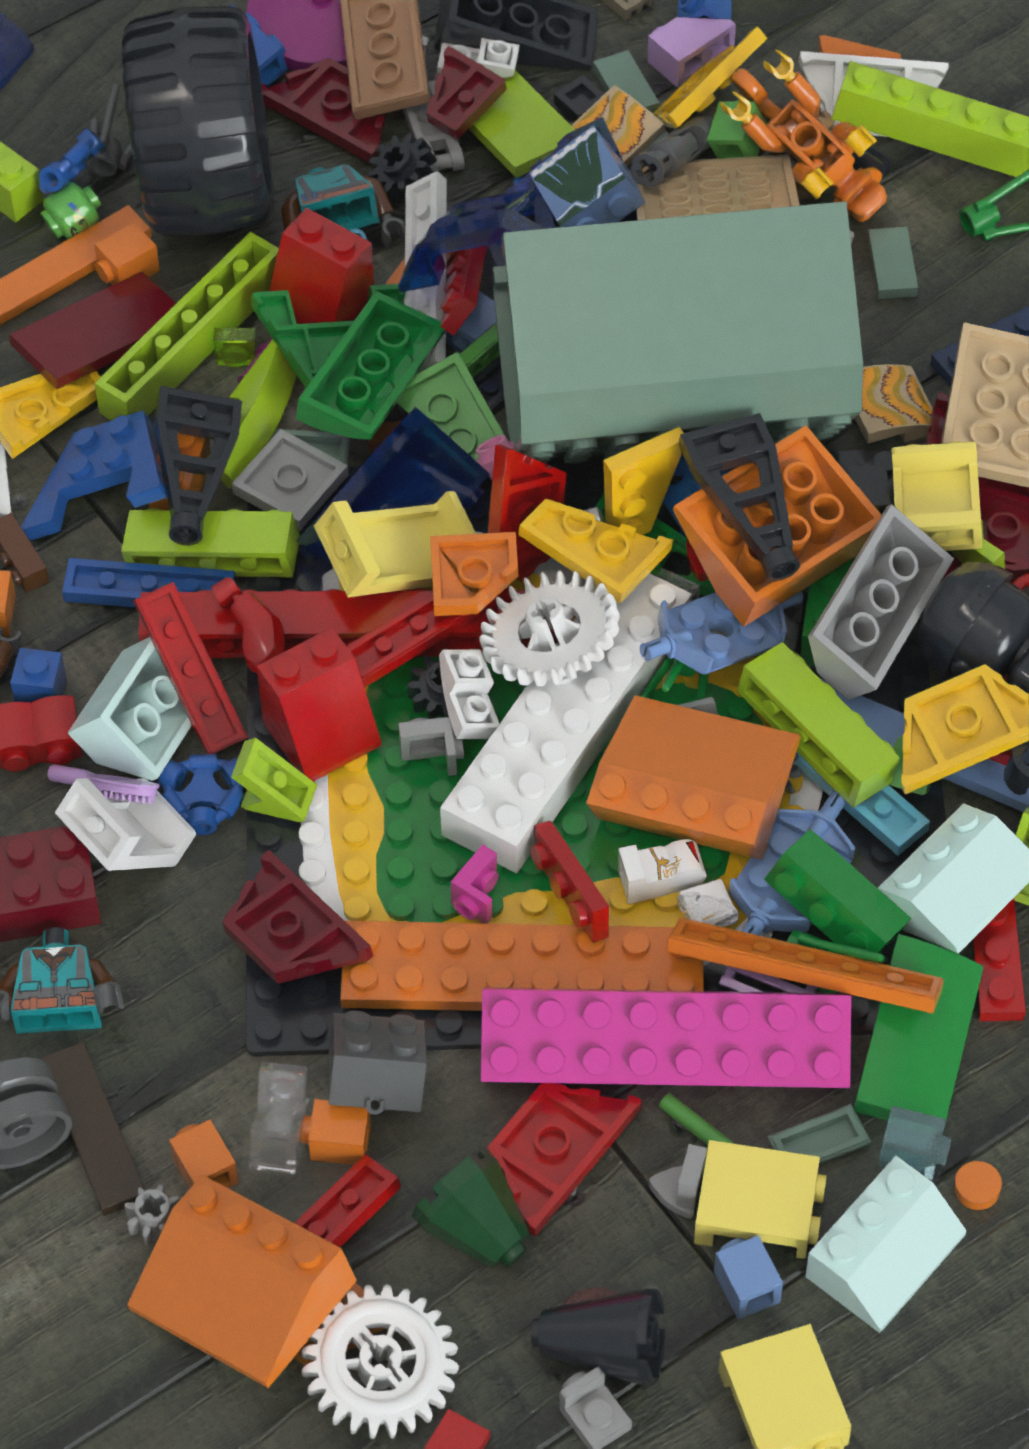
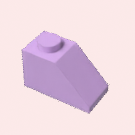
M676 17L664 26L657 27L648 36L647 62L679 88L698 68L716 57L730 45L735 46L736 24L732 20Z

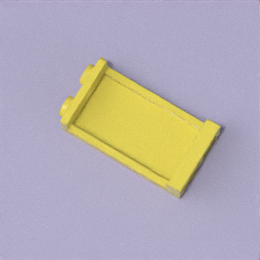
M446 491L437 503L431 505L358 513L352 512L347 500L337 501L329 506L314 525L347 597L433 587L430 536L476 534L455 491Z

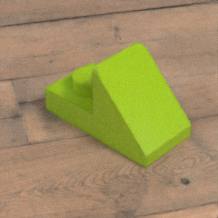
M257 738L244 741L231 778L247 789L241 804L242 808L295 822L305 821L317 788L315 782Z

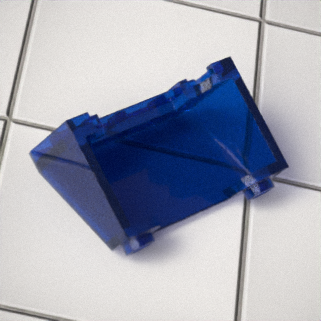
M414 407L298 537L296 542L309 553L332 565L314 525L333 502L347 500L352 512L358 513L431 505L437 503L446 491H455L461 504L470 509L484 494L485 490L480 485L490 473L417 407Z

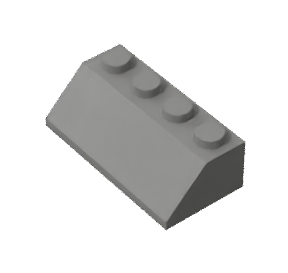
M892 504L884 510L808 636L817 674L848 700L877 690L926 607L932 593L939 585L954 559Z

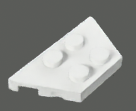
M801 51L799 55V64L806 80L820 96L821 113L826 110L831 116L849 61L936 88L939 87L945 77L949 63L804 51ZM834 120L835 122L831 129H833L840 122ZM869 131L873 136L887 137V136L880 135V134H877V133H874V132Z

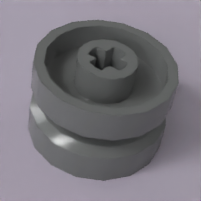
M21 1057L0 1062V1169L23 1166L42 1158L67 1139L73 1127L63 1098L58 1095L57 1083L49 1064L39 1058Z

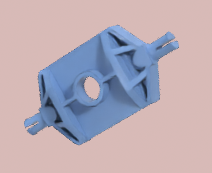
M802 591L745 627L742 626L716 592L669 610L666 608L668 603L664 600L661 602L658 613L660 638L640 644V654L642 657L645 656V661H650L667 654L670 659L675 658L701 674H709L764 653L779 643L784 642L787 633L784 609L801 604L803 602ZM712 630L722 631V632L726 633V634L728 635V637H725V636H723V635H721V634H717V633L712 634L710 631H712Z
M831 792L821 810L818 811L779 809L763 860L751 857L737 879L732 878L730 880L729 893L748 918V923L742 932L759 936L763 932L768 933L769 930L792 932L794 929L808 932L813 923L772 888L764 878L783 853L809 829L813 830L847 862L852 863L855 855V846L835 820L842 808L847 804V801L841 795L837 799V792Z

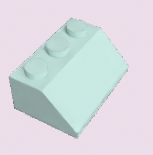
M150 637L124 649L68 731V734L96 764L153 781L158 779L192 724Z
M963 803L878 889L911 917V920L902 929L903 931L959 954L1029 883V848L997 816Z
M895 1156L809 1252L806 1278L877 1332L881 1333L966 1235V1230L934 1183L898 1156Z

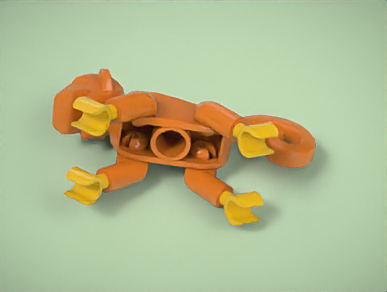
M775 50L781 57L778 67L774 68L765 60L763 65L775 77L785 80L784 86L798 102L792 99L785 107L779 108L768 99V93L746 69L739 68L731 76V80L743 96L733 91V95L738 98V105L731 110L721 102L722 111L734 120L742 121L741 127L761 149L775 153H782L786 150L798 162L792 169L794 180L798 184L805 187L815 199H818L826 189L834 188L833 203L847 201L848 214L857 222L867 221L885 204L887 195L884 187L880 184L882 173L875 167L859 168L858 170L853 168L855 159L852 154L855 152L861 157L877 141L862 124L857 127L848 122H840L833 128L832 133L817 120L821 101L819 94L800 72H793V60L780 50ZM750 102L756 103L762 116L769 121L767 124L756 113H750Z

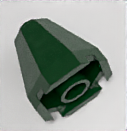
M486 1147L480 1149L477 1155L475 1153L469 1155L439 1180L432 1188L436 1198L430 1203L423 1197L416 1205L411 1216L424 1231L491 1268L500 1263H503L506 1267L511 1266L528 1249L523 1242L527 1239L529 1231L497 1159Z

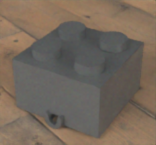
M348 1011L345 1014L333 1013L328 1054V1105L366 1108L373 1115L380 1114L384 1109L421 1112L427 1067L424 1021L416 1020L408 1015H394L389 1018L370 1016L362 1011ZM374 1100L379 1102V1107L375 1109L371 1107V1102Z

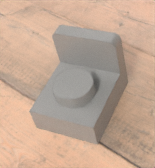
M599 1367L588 1373L580 1371L574 1374L563 1384L560 1391L559 1410L588 1449H602L632 1429L631 1419L604 1385L605 1374Z

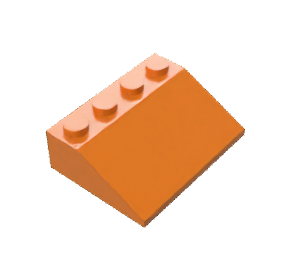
M806 425L775 444L793 550L800 563L798 571L792 576L780 581H770L759 558L703 489H700L673 507V511L715 592L743 627L856 557L881 517V513ZM754 463L738 466L722 476L724 481L736 493L759 488L761 485L759 471ZM767 502L742 509L755 528L774 523L773 515Z
M634 695L599 762L586 804L596 818L680 840L689 839L700 845L763 860L801 736L800 734Z
M201 1175L173 1207L127 1306L132 1312L269 1388L357 1280L342 1248L214 1180Z

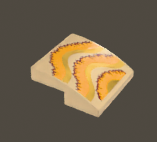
M615 85L571 125L580 135L594 125L627 167L638 154L644 152L666 131L664 124L656 116Z
M895 364L863 367L862 412L855 417V420L867 444L896 435H901L904 443L926 437L933 407L912 367Z

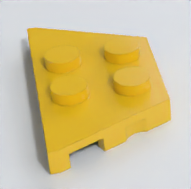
M759 27L751 30L736 47L730 45L716 57L698 68L653 115L665 127L678 128L695 110L698 113L703 111L716 99L712 93L718 87L722 90L732 83L731 76L736 72L735 70L767 37Z
M984 664L906 698L904 703L903 771L901 775L904 794L1029 741V694L1016 685L1006 683L1002 675Z

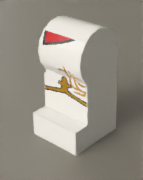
M678 840L664 847L657 846L643 850H637L636 845L619 848L618 873L628 904L677 893L698 886L706 879L707 875L697 843L693 840Z

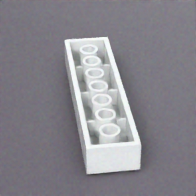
M649 573L621 603L616 601V608L620 614V619L617 623L619 632L613 638L614 645L612 648L603 650L605 657L600 662L591 661V670L588 672L578 670L577 678L572 680L567 676L562 677L560 684L554 685L552 680H547L544 686H536L533 680L527 685L440 807L441 835L475 853L482 844L497 853V864L517 874L531 854L530 847L535 845L534 825L549 820L551 822L554 821L618 728L634 695L639 696L647 683L663 663L667 654L650 661H645V656L642 657L640 654V644L660 638L658 613L661 602L666 600L668 603L666 608L669 610L690 602L692 593ZM575 617L573 622L581 625V621Z

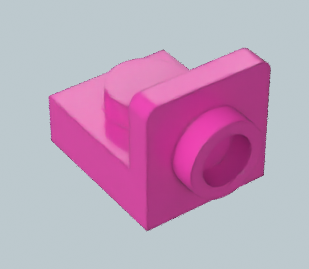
M482 844L451 881V904L466 919H476L480 923H489L492 919V899L487 894L494 888L499 877L497 873L496 852Z

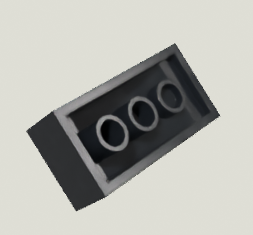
M440 0L434 49L441 51L442 42L480 49L482 38L501 40L506 43L519 45L516 61L518 65L589 71L592 67L598 10L569 0Z

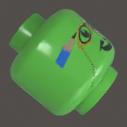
M70 181L59 191L52 192L44 199L43 207L45 210L40 214L57 239L63 236L68 240L98 223L99 215L96 208L101 206V202L89 186L82 189L77 183Z

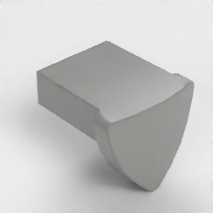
M692 1144L688 1145L683 1166L673 1167L655 1174L650 1178L649 1183L650 1190L664 1206L688 1219L693 1218L701 1191L707 1148Z

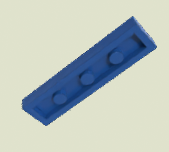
M69 558L62 595L64 602L135 607L133 600L141 597V592H152L171 582H174L178 592H198L200 590H212L211 586L227 577L232 578L236 583L235 571Z

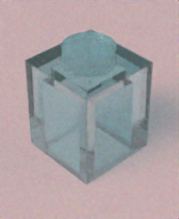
M892 1106L881 1147L878 1167L885 1168L895 1156H898L927 1179L933 1180L936 1164L946 1165L952 1138L943 1136L946 1119Z

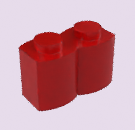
M59 695L41 698L31 703L9 702L0 704V769L17 772L39 762L64 765L73 759L83 756L82 748L68 734V731L78 718L74 696Z

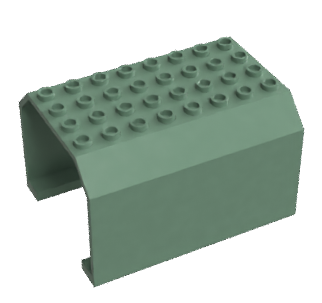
M847 201L505 232L502 235L503 257H505L506 266L493 267L491 274L509 441L514 442L515 451L546 464L552 458H564V464L588 462V458L594 454H605V459L678 427L681 428L683 433L757 413L761 414L774 444L805 425L820 441L833 439L834 435L839 434V430L845 429V425L851 424V420L862 412L863 356Z

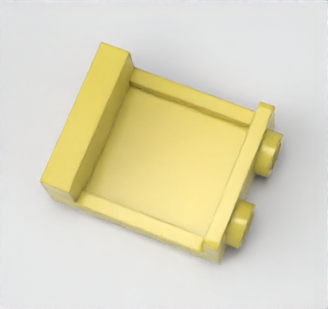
M953 441L945 444H910L902 447H893L891 453L895 507L945 551L982 549L976 443Z
M709 1140L695 1224L694 1244L713 1247L714 1235L743 1238L746 1240L759 1235L762 1242L797 1248L796 1258L806 1259L807 1245H816L818 1241L821 1217L812 1216L814 1202L823 1203L827 1175L818 1174L820 1157Z
M811 1324L720 1352L719 1374L724 1387L731 1388L754 1449H844V1446L849 1444L852 1426Z

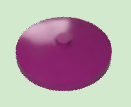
M248 0L247 12L257 20L261 30L267 36L273 34L283 44L286 50L283 55L288 69L295 71L307 69L312 64L327 58H331L348 68L340 0Z

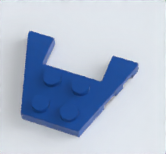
M143 410L127 416H119L114 420L93 427H85L73 433L21 526L29 541L61 531L68 500L129 481L126 497L135 508L167 498L168 492L161 478L163 476L162 468L156 456L158 447L152 421Z

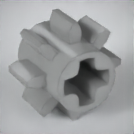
M163 1185L146 1191L141 1187L138 1188V1197L135 1203H125L126 1215L132 1218L127 1222L128 1233L135 1235L140 1232L144 1238L145 1246H149L152 1241H157L173 1207L179 1202L178 1195L168 1199L164 1193Z

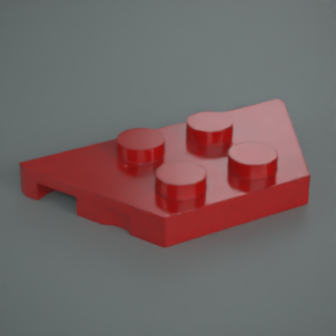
M498 444L495 445L488 533L516 532L518 577L516 580L523 582L524 578H528L533 574L540 564L546 563L552 557L519 536V525L545 499L564 504L567 473Z
M541 1083L488 1145L487 1150L497 1159L530 1234L535 1237L639 1113L642 1109L641 1099L628 1095L627 1100L600 1096V1090L588 1088L570 1089L564 1084Z

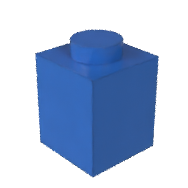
M19 648L10 682L14 702L31 703L45 697L64 695L67 678L62 653Z

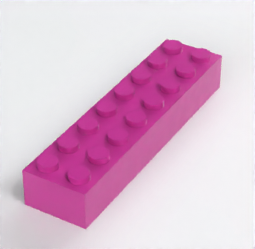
M484 987L482 989L481 1082L850 1088V994Z

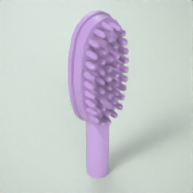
M53 764L48 769L50 781L73 785L76 779L88 778L106 798L108 796L110 799L115 797V800H118L120 797L121 801L126 799L128 802L138 803L140 798L142 804L146 801L148 804L154 803L157 789L159 788V784L149 781L95 774L88 770Z

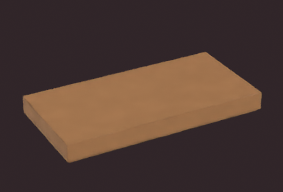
M340 0L352 111L356 120L429 103L430 91L418 0Z

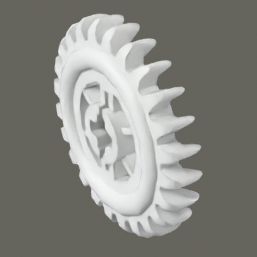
M558 570L557 580L552 585H550L544 572L540 574L541 583L539 588H535L527 578H524L525 593L523 595L516 592L512 586H509L512 602L506 603L500 597H496V604L500 614L487 609L486 615L490 624L486 622L481 623L483 635L480 636V644L485 660L491 664L494 672L503 674L505 680L515 681L518 679L519 684L525 686L529 685L533 680L536 686H544L547 680H552L553 684L556 685L562 682V677L567 676L570 680L577 678L578 670L588 672L592 669L590 662H600L605 657L603 650L612 648L614 645L613 638L619 632L617 623L620 619V614L616 608V601L614 596L608 593L603 583H600L596 588L592 576H588L583 586L579 573L574 571L572 581L567 584L564 574L561 570ZM573 616H576L581 621V625L571 621L570 619ZM550 629L554 630L559 646H556ZM521 638H531L528 648L521 643Z
M388 1284L384 1285L381 1295H376L372 1286L366 1285L364 1297L359 1298L354 1291L349 1290L346 1293L347 1304L344 1305L339 1302L331 1311L333 1315H328L320 1325L323 1329L317 1328L308 1339L316 1345H309L302 1349L301 1355L304 1359L314 1360V1362L304 1366L302 1376L304 1378L317 1377L309 1385L308 1394L313 1396L317 1393H325L318 1404V1410L323 1412L327 1408L335 1406L336 1410L333 1415L334 1425H338L346 1416L351 1417V1434H355L362 1423L365 1422L368 1423L370 1438L374 1439L380 1424H385L390 1438L393 1439L396 1436L397 1422L400 1421L410 1433H413L416 1425L414 1415H419L426 1423H429L432 1419V1412L428 1404L430 1403L439 1409H443L446 1401L439 1390H445L446 1392L454 1390V1382L445 1374H456L459 1365L446 1357L455 1355L458 1351V1346L455 1343L443 1341L451 1335L452 1328L447 1325L436 1326V1323L441 1318V1312L433 1310L425 1313L426 1298L422 1297L413 1304L410 1303V1290L403 1289L398 1297H393L392 1288ZM387 1328L389 1330L386 1336H373L368 1329ZM394 1331H397L406 1338L413 1350L402 1351L398 1342L392 1338ZM352 1341L360 1350L359 1358L345 1360L347 1347ZM374 1358L380 1363L386 1359L388 1367L385 1368L382 1364H377L373 1367L371 1361ZM415 1359L413 1374L408 1377L401 1369V1364ZM348 1370L358 1371L359 1378L367 1387L364 1388L356 1382ZM388 1387H391V1388L393 1389V1390H389V1391H378V1392L372 1390V1389L381 1390V1389H386V1388H388Z

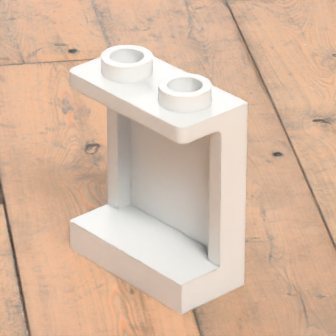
M88 778L76 779L55 811V814L108 871L174 867L196 836L195 830L158 791L154 803L148 804L147 801L142 804L140 798L138 803L128 802L126 799L121 801L120 797L118 800H115V797L113 799L106 798ZM138 778V780L148 781L146 778Z

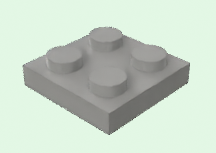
M280 429L232 483V490L234 495L263 511L281 510L283 512H292L297 528L301 531L349 476L348 465Z

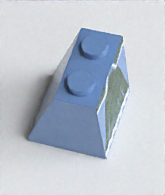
M594 125L529 172L560 227L619 222L645 203L631 171Z

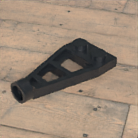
M160 386L157 397L154 431L164 483L168 492L167 499L171 515L169 537L173 542L180 545H195L203 538V520L239 436L242 401ZM178 433L213 439L214 447L210 456L204 459L182 455L179 450ZM179 471L205 475L206 480L202 493L180 489Z
M757 413L680 434L678 444L694 479L759 558L767 578L770 581H780L796 573L800 563L793 550L777 449L761 414ZM754 463L759 471L761 483L759 488L736 493L721 477L720 471ZM767 502L770 506L774 523L758 528L753 527L742 509Z

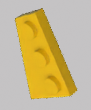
M94 371L59 389H56L41 374L0 387V442L12 459L95 402L97 396L94 383L100 378L98 372Z
M680 427L603 460L605 523L620 527L621 523L635 527L636 533L641 535L651 532L682 454L678 444L680 434H683Z
M545 499L519 525L518 534L572 572L577 571L584 580H587L588 576H592L596 588L600 583H603L608 593L612 594L618 603H621L672 550L673 544L672 539L659 535L656 540L636 533L635 527L621 523L620 527H616L596 520L592 513L549 499Z

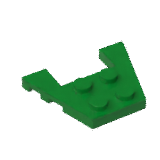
M405 283L370 285L367 294L368 301L374 292L378 291L403 303L406 291ZM288 290L253 292L250 301L252 309L305 388H307L354 322L297 324Z

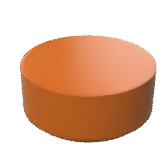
M968 1162L956 1174L954 1183L955 1196L967 1208L973 1210L987 1209L993 1206L1000 1196L1002 1187L1001 1176L992 1165L986 1162Z

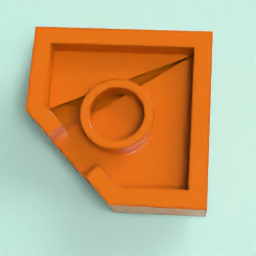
M516 532L430 536L434 616L478 614L518 577Z

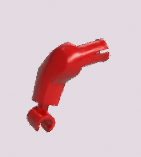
M230 577L224 578L211 586L215 597L223 608L233 603L231 613L243 628L242 647L244 659L252 672L257 673L258 665L285 652L284 630L281 620L251 592L243 594L242 590Z

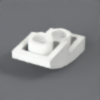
M482 38L480 49L442 42L435 79L437 74H441L444 64L443 54L448 46L502 78L514 76L519 45Z
M442 650L439 655L442 687L456 739H489L499 726V721L488 696V692L494 682L481 650Z

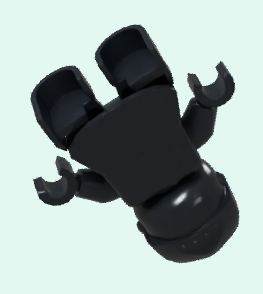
M966 562L952 570L936 587L918 620L915 630V646L921 658L939 675L937 684L947 681L950 672L955 676H959L986 664L1002 675L1003 679L1009 675L1006 683L1016 685L1029 694V594L1010 582L1013 577L1012 572L987 562ZM1029 741L1010 749L1013 752L1003 771L1007 787L1017 795L1026 794L1029 788V767L1026 765L1029 764Z

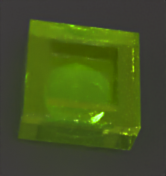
M214 328L213 341L216 365L231 367L248 366L256 356L255 328Z

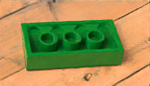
M375 291L299 397L296 420L335 435L371 440L446 332V330L440 327L441 322Z
M898 934L890 966L941 977V979H944L942 993L933 1014L885 1002L880 1003L854 1110L856 1113L943 1135L984 966L945 948Z

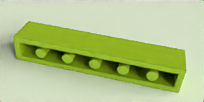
M849 61L831 119L839 122H848L857 127L862 124L868 131L1014 177L1021 175L1029 169L1028 116Z
M250 231L94 383L99 414L109 420H114L119 416H127L143 410L148 416L157 406L160 386L176 388L254 311L250 303L252 293L269 291L279 248Z

